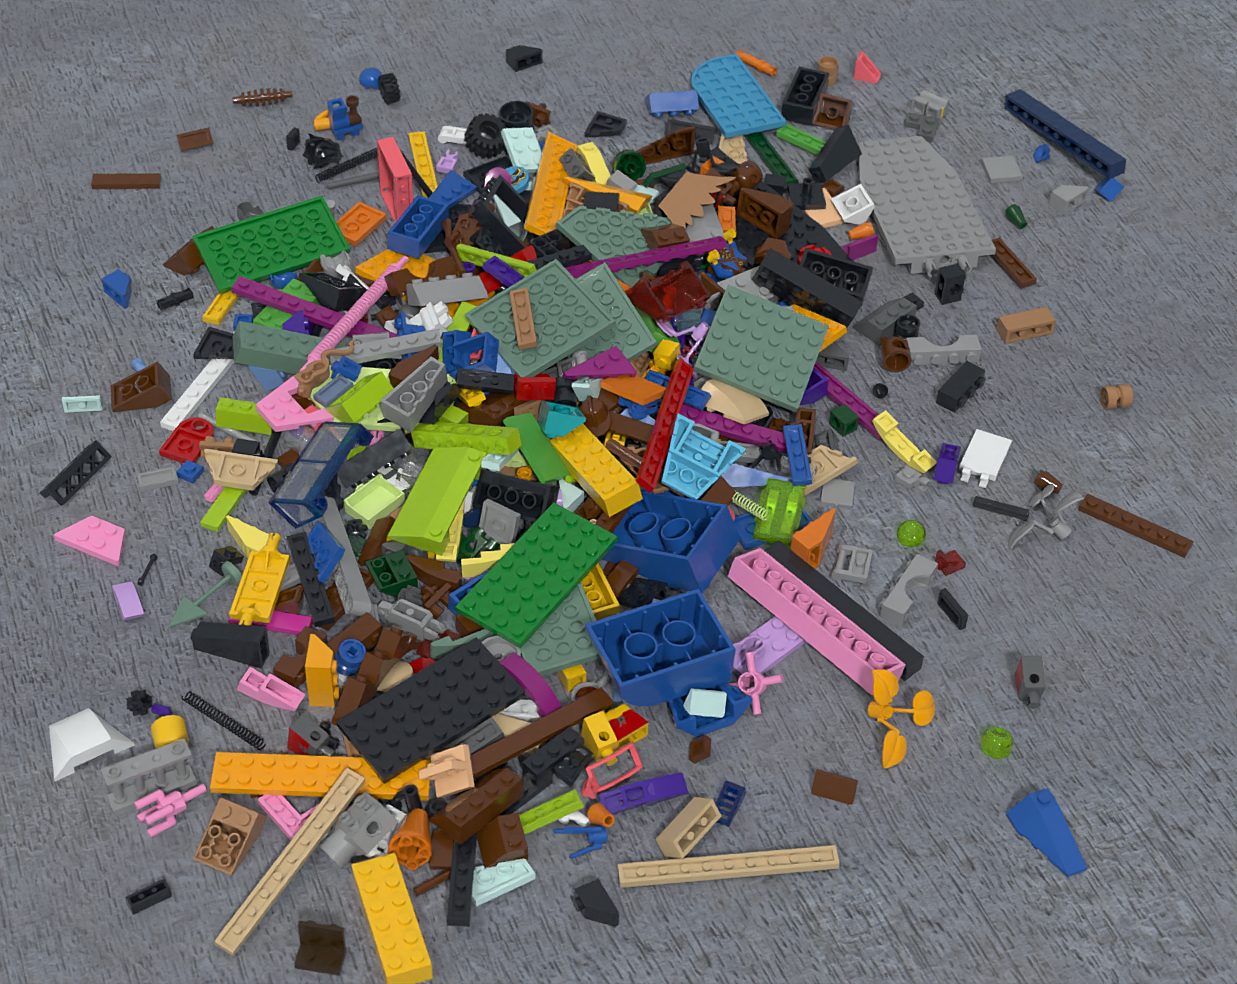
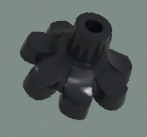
M361 519L350 520L347 525H344L349 539L353 537V541H358L359 536L363 539L367 537L365 531L368 530L366 524H363Z

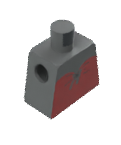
M1021 656L1014 674L1019 700L1027 701L1029 708H1037L1040 706V700L1045 690L1042 656Z
M302 714L289 727L287 749L297 755L335 756L336 751L328 746L329 734L305 714Z

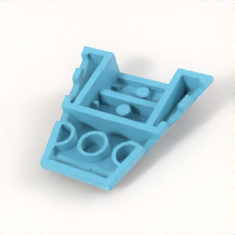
M678 413L661 483L691 499H698L746 451V448L730 440L725 447L692 430L694 421Z

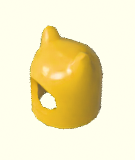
M167 715L157 719L151 725L152 738L156 749L181 739H185L187 745L189 744L184 718L177 715Z

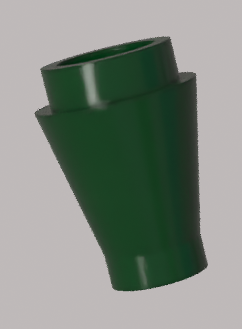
M1013 204L1005 210L1006 217L1019 229L1027 226L1028 223L1020 206Z

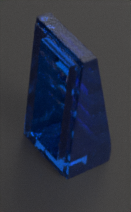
M725 780L715 805L720 814L726 815L728 818L727 820L719 818L716 823L730 827L746 795L745 787ZM728 793L737 795V797L728 796ZM724 800H729L731 802H734V804H728L724 802ZM721 806L731 809V811L728 812L720 808Z

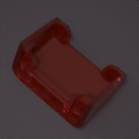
M688 261L681 263V267L676 272L673 269L667 275L652 281L647 276L640 278L626 293L635 307L656 321L663 323L692 309L703 308L707 305L706 301L711 295Z

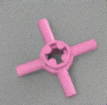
M748 652L745 653L747 672L740 676L738 682L730 683L729 685L732 687L735 685L745 694L751 696L753 715H760L759 695L765 691L766 685L783 683L784 678L782 674L764 677L761 673L757 672L755 669L754 653ZM754 682L755 686L750 687V683Z

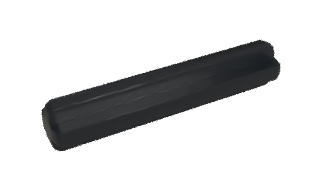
M975 496L973 501V507L1022 520H1027L1030 513L1029 509Z

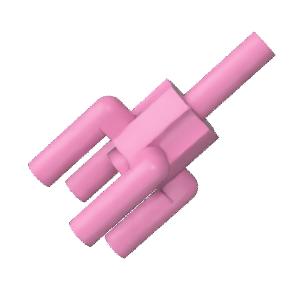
M201 784L182 795L179 791H174L166 796L162 790H157L134 802L135 808L139 810L157 800L156 805L137 814L136 817L140 823L145 820L147 825L163 817L165 818V821L147 830V834L151 838L174 826L177 823L174 815L187 809L185 802L203 794L207 789L204 784Z

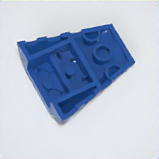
M727 682L703 689L727 693L723 718L690 715L683 706L688 695L669 701L677 728L695 737H699L735 724L752 703V698L749 695L744 696L735 685L732 687Z

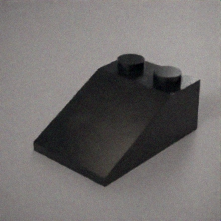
M325 272L299 273L300 279L320 303L333 311L339 312L341 309L349 311L361 298L363 288Z

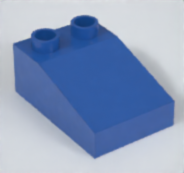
M640 490L643 499L631 506L613 534L618 536V542L602 560L610 561L617 565L621 560H624L639 568L638 575L651 580L668 583L667 586L685 591L699 589L703 593L740 540L728 506L726 504L662 493L653 494L652 492Z

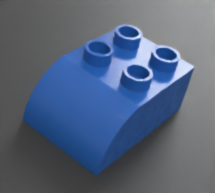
M699 589L585 624L586 633L622 698L631 705L639 707L654 706L688 695L691 688L703 690L731 680L736 649Z

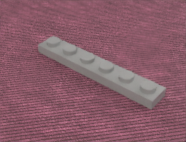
M439 329L354 345L353 353L345 357L356 363H363L422 351L433 345H437L439 348L442 347ZM350 346L342 347V348H337V349H339V350H347V349H349ZM331 355V366L335 360L339 361L342 356Z

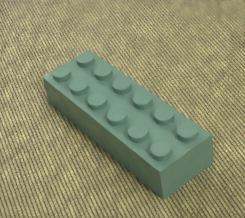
M239 321L233 334L234 362L297 374L308 361V355L323 338ZM340 342L334 349L346 347L345 342ZM329 356V357H327V359L329 360V365H331L330 356Z

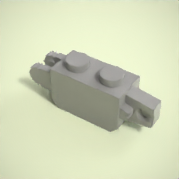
M402 598L398 599L395 604L381 601L378 605V613L388 620L389 627H392V625L403 629V633H413L421 641H424V639L432 642L437 641L439 635L436 632L443 634L446 630L443 623L433 619V614L429 610Z

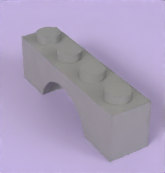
M960 335L954 344L948 346L932 344L925 337L906 339L912 359L911 365L965 363L966 361L977 363L980 359L981 346L977 335Z
M919 554L913 560L910 559L906 565V571L900 573L897 584L891 586L887 599H882L879 609H881L880 618L902 627L910 616L913 603L906 593L916 588L928 589L936 577L938 563Z

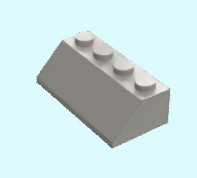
M473 272L462 273V277L457 278L456 275H446L445 279L439 280V277L428 278L429 281L425 282L422 279H413L412 283L406 284L408 305L426 306L429 302L434 305L440 301L449 303L488 298L487 291L480 277L474 276Z

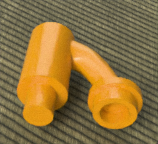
M328 106L327 110L320 113L313 120L315 131L331 129Z

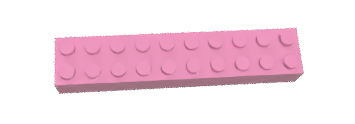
M758 548L734 558L728 577L762 604L764 608L768 609L790 627L791 630L801 636L808 644L818 650L821 655L825 656L837 668H840L852 680L857 682L866 692L873 695L872 670H888L899 681L906 664L763 549Z

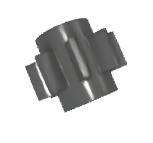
M407 585V588L400 590L398 599L402 598L421 606L422 601L420 599L423 595L420 594L421 589Z

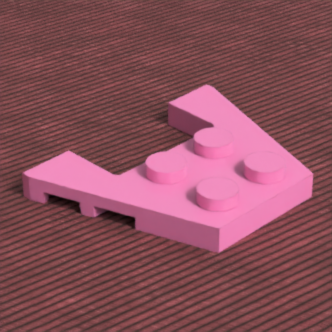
M294 376L256 404V411L275 432L299 429V426L307 424L313 427L321 422L332 424L334 416L328 413L325 408L310 414L306 413L291 396L297 393L299 385Z

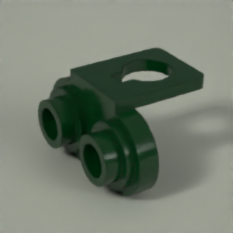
M478 526L476 529L471 528L469 530L471 534L459 547V550L468 558H475L484 546L490 551H498L500 544L492 537L489 540H485L487 533ZM477 540L476 549L473 552H468V544Z

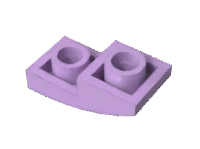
M132 581L112 585L115 601L119 605L123 621L143 617V608Z

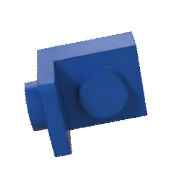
M342 355L339 361H334L330 369L333 371L331 378L334 379L339 373L355 382L362 366Z

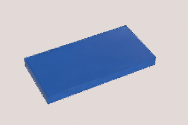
M787 499L777 503L770 530L760 529L762 519L750 512L735 517L734 524L740 536L739 543L744 550H748L792 535L796 531L805 528L812 520L798 501L790 534L780 533L786 514Z

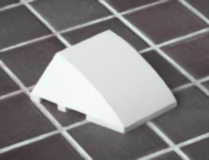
M89 708L49 725L55 781L75 773L74 767L113 750L117 754L135 745L133 741Z

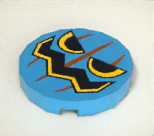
M519 166L505 169L511 176V186L518 193L523 192L528 187L530 181L527 170Z

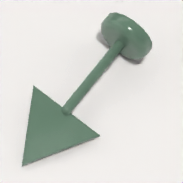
M224 562L221 568L225 577L194 603L183 596L169 626L173 627L208 615L198 605L227 581L239 586L242 578L240 571L231 562Z

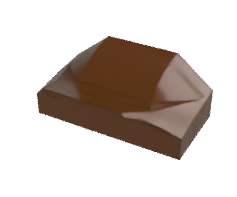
M768 237L757 248L754 263L761 264L770 248L790 259L791 254L788 251L786 241Z

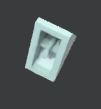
M587 376L573 382L572 388L578 400L584 402L588 399L589 395L593 398H598L601 390L600 381L603 378L590 379Z
M563 479L559 480L563 507L574 513L584 504V491Z

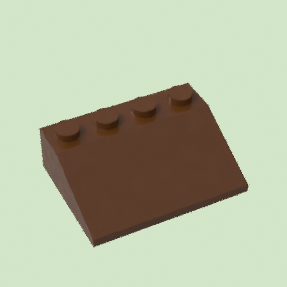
M513 390V394L491 392L484 394L486 399L478 406L468 407L462 401L455 405V407L467 412L468 421L474 425L506 427L503 420L507 417L515 416L514 407L530 400H516L515 390Z

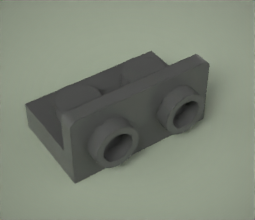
M570 148L559 158L570 177L586 178L588 181L595 179L594 174L582 155L574 149Z

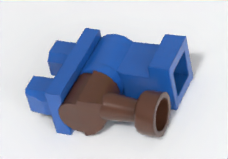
M355 95L348 96L346 98V105L342 98L327 101L330 128L336 139H344L345 133H350L351 136H358L360 130L363 129L362 118L357 112L359 98ZM339 104V107L334 108L333 105Z

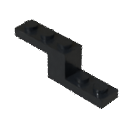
M569 727L522 762L523 796L499 815L514 813L553 783V767L583 746L584 738Z

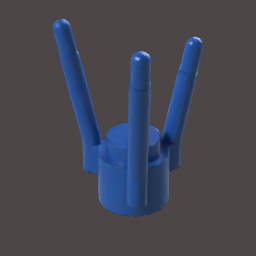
M605 826L564 827V829L553 830V833L587 834L588 843L593 845L569 856L571 859L593 850L602 849V844L607 843Z

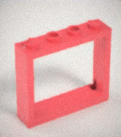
M394 137L377 140L380 194L394 223H396L413 202L412 173Z

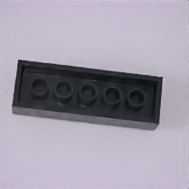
M771 248L752 278L757 285L767 288L774 295L784 298L788 303L798 305L803 309L846 326V329L855 318L863 303Z

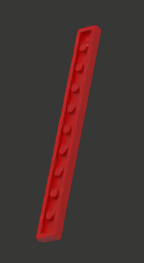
M679 358L673 367L635 480L649 493L656 487L673 435L677 414L680 413L694 371L682 358Z

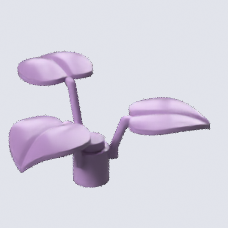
M656 307L654 309L656 323L670 337H678L693 331L691 336L695 341L689 340L692 349L685 358L678 354L677 360L682 358L694 368L689 363V357L694 350L698 355L700 354L702 346L699 344L706 339L710 326L703 321L697 327L693 325L691 328L677 333L658 313ZM693 371L692 376L695 379L698 378L697 372Z

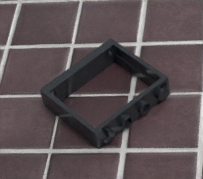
M499 175L497 178L492 177L486 183L487 186L482 190L483 193L473 205L475 208L471 215L482 226L486 224L489 228L493 229L496 236L507 244L509 248L508 253L512 256L528 247L535 233H530L523 228L518 238L488 206L494 194H496L525 224L529 204Z

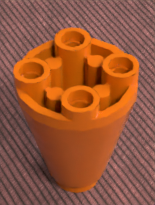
M414 809L408 814L388 844V854L395 853L398 863L406 866L409 870L418 869L419 866L427 863L430 856H432L429 818L422 809Z

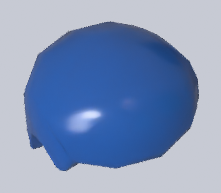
M377 68L363 70L359 76L360 85L366 89L369 87H373L375 90L379 89L378 78L382 75L381 71Z
M287 272L278 276L270 275L271 283L275 289H283L293 278L296 280L298 278L296 272L295 274Z

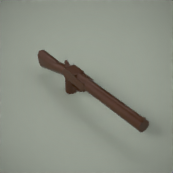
M445 219L441 223L446 238L444 244L450 251L460 274L459 277H461L462 273H467L456 249L458 244L457 238L461 233L457 229L452 233L451 219Z

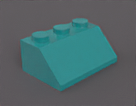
M543 400L541 402L537 423L543 433H546L547 437H563L586 422V417L578 407Z

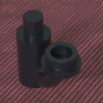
M412 784L398 791L386 803V805L389 804L401 811V800L405 799L409 812L414 809H422L423 807L418 788Z

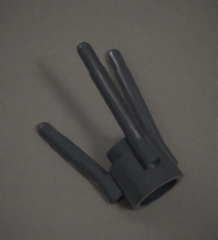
M769 440L762 445V453L752 464L751 468H755L762 459H776L778 471L782 470L778 447Z

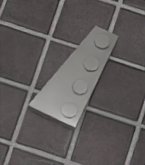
M433 357L427 359L380 400L383 417L412 432L434 401L437 392L447 382L445 364Z

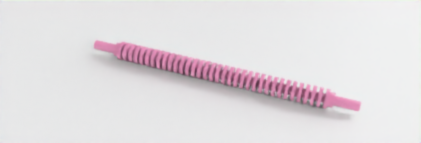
M403 256L396 264H391L311 351L308 355V361L300 369V372L309 363L321 360V353L324 350L334 349L388 289L384 276L401 270L408 262V257Z

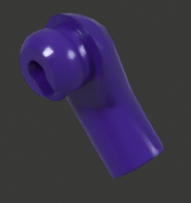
M154 703L151 707L152 713L162 717L173 715L171 709L167 706Z

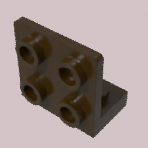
M299 921L300 947L294 963L295 969L340 976L347 953L344 928L335 924L325 925L314 921Z

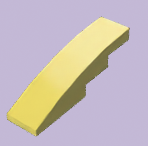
M515 543L500 544V550L482 551L481 558L461 559L462 578L479 576L491 569Z

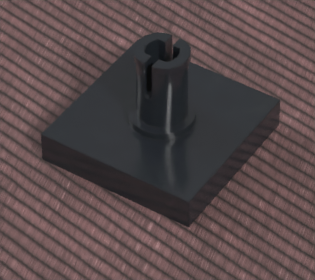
M806 177L803 179V183L788 184L787 190L790 202L800 210L826 209V201L821 183H813L812 178Z

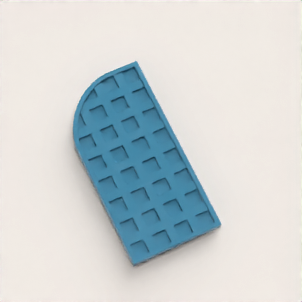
M737 54L707 60L693 72L691 88L692 90H697L698 100L725 138H733L735 136L748 135L786 126V120Z

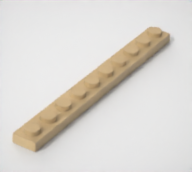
M346 768L214 941L216 946L232 956L237 953L364 785V777Z
M836 845L625 863L618 864L617 870L620 888L839 869L840 863Z

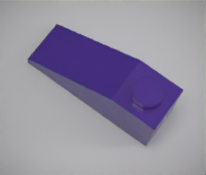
M947 443L942 444L934 480H938L941 484L953 483L961 446Z

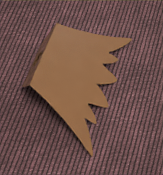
M686 172L658 206L673 224L684 226L686 230L685 223L691 226L693 224L691 215L704 216L701 204L715 203L714 198L709 193L721 191L716 186L727 183L736 177H716Z

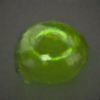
M907 520L898 527L897 538L903 546L920 547L926 541V530L919 521Z
M989 727L983 733L980 748L987 756L1002 759L1010 755L1014 742L1013 737L1003 727Z

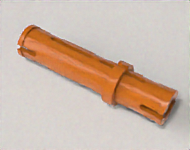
M740 49L735 53L742 62L756 68L757 71L764 72L772 77L777 74V67L768 64L767 61L760 60Z

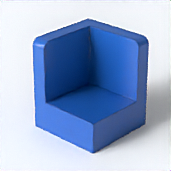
M1105 177L1095 188V191L1101 193L1108 201L1112 202L1124 186L1115 178L1108 179Z

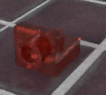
M938 550L936 553L935 562L938 563L937 569L941 570L945 576L965 568L966 562L955 550L946 554L942 550Z

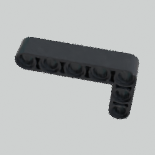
M558 229L536 237L532 241L537 259L576 246Z

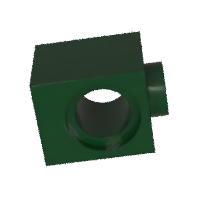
M843 404L830 411L829 425L844 437L857 430L859 416L846 404Z

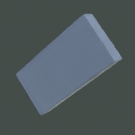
M339 374L316 392L313 398L316 402L327 408L353 387V382Z

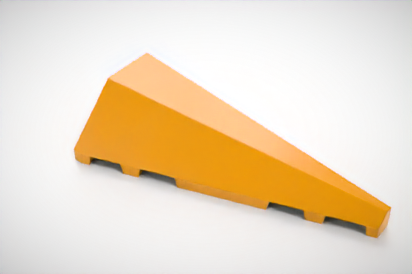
M569 176L563 178L564 183L570 185V182L585 187L586 192L619 193V201L630 206L625 211H632L634 214H639L642 209H645L653 196Z

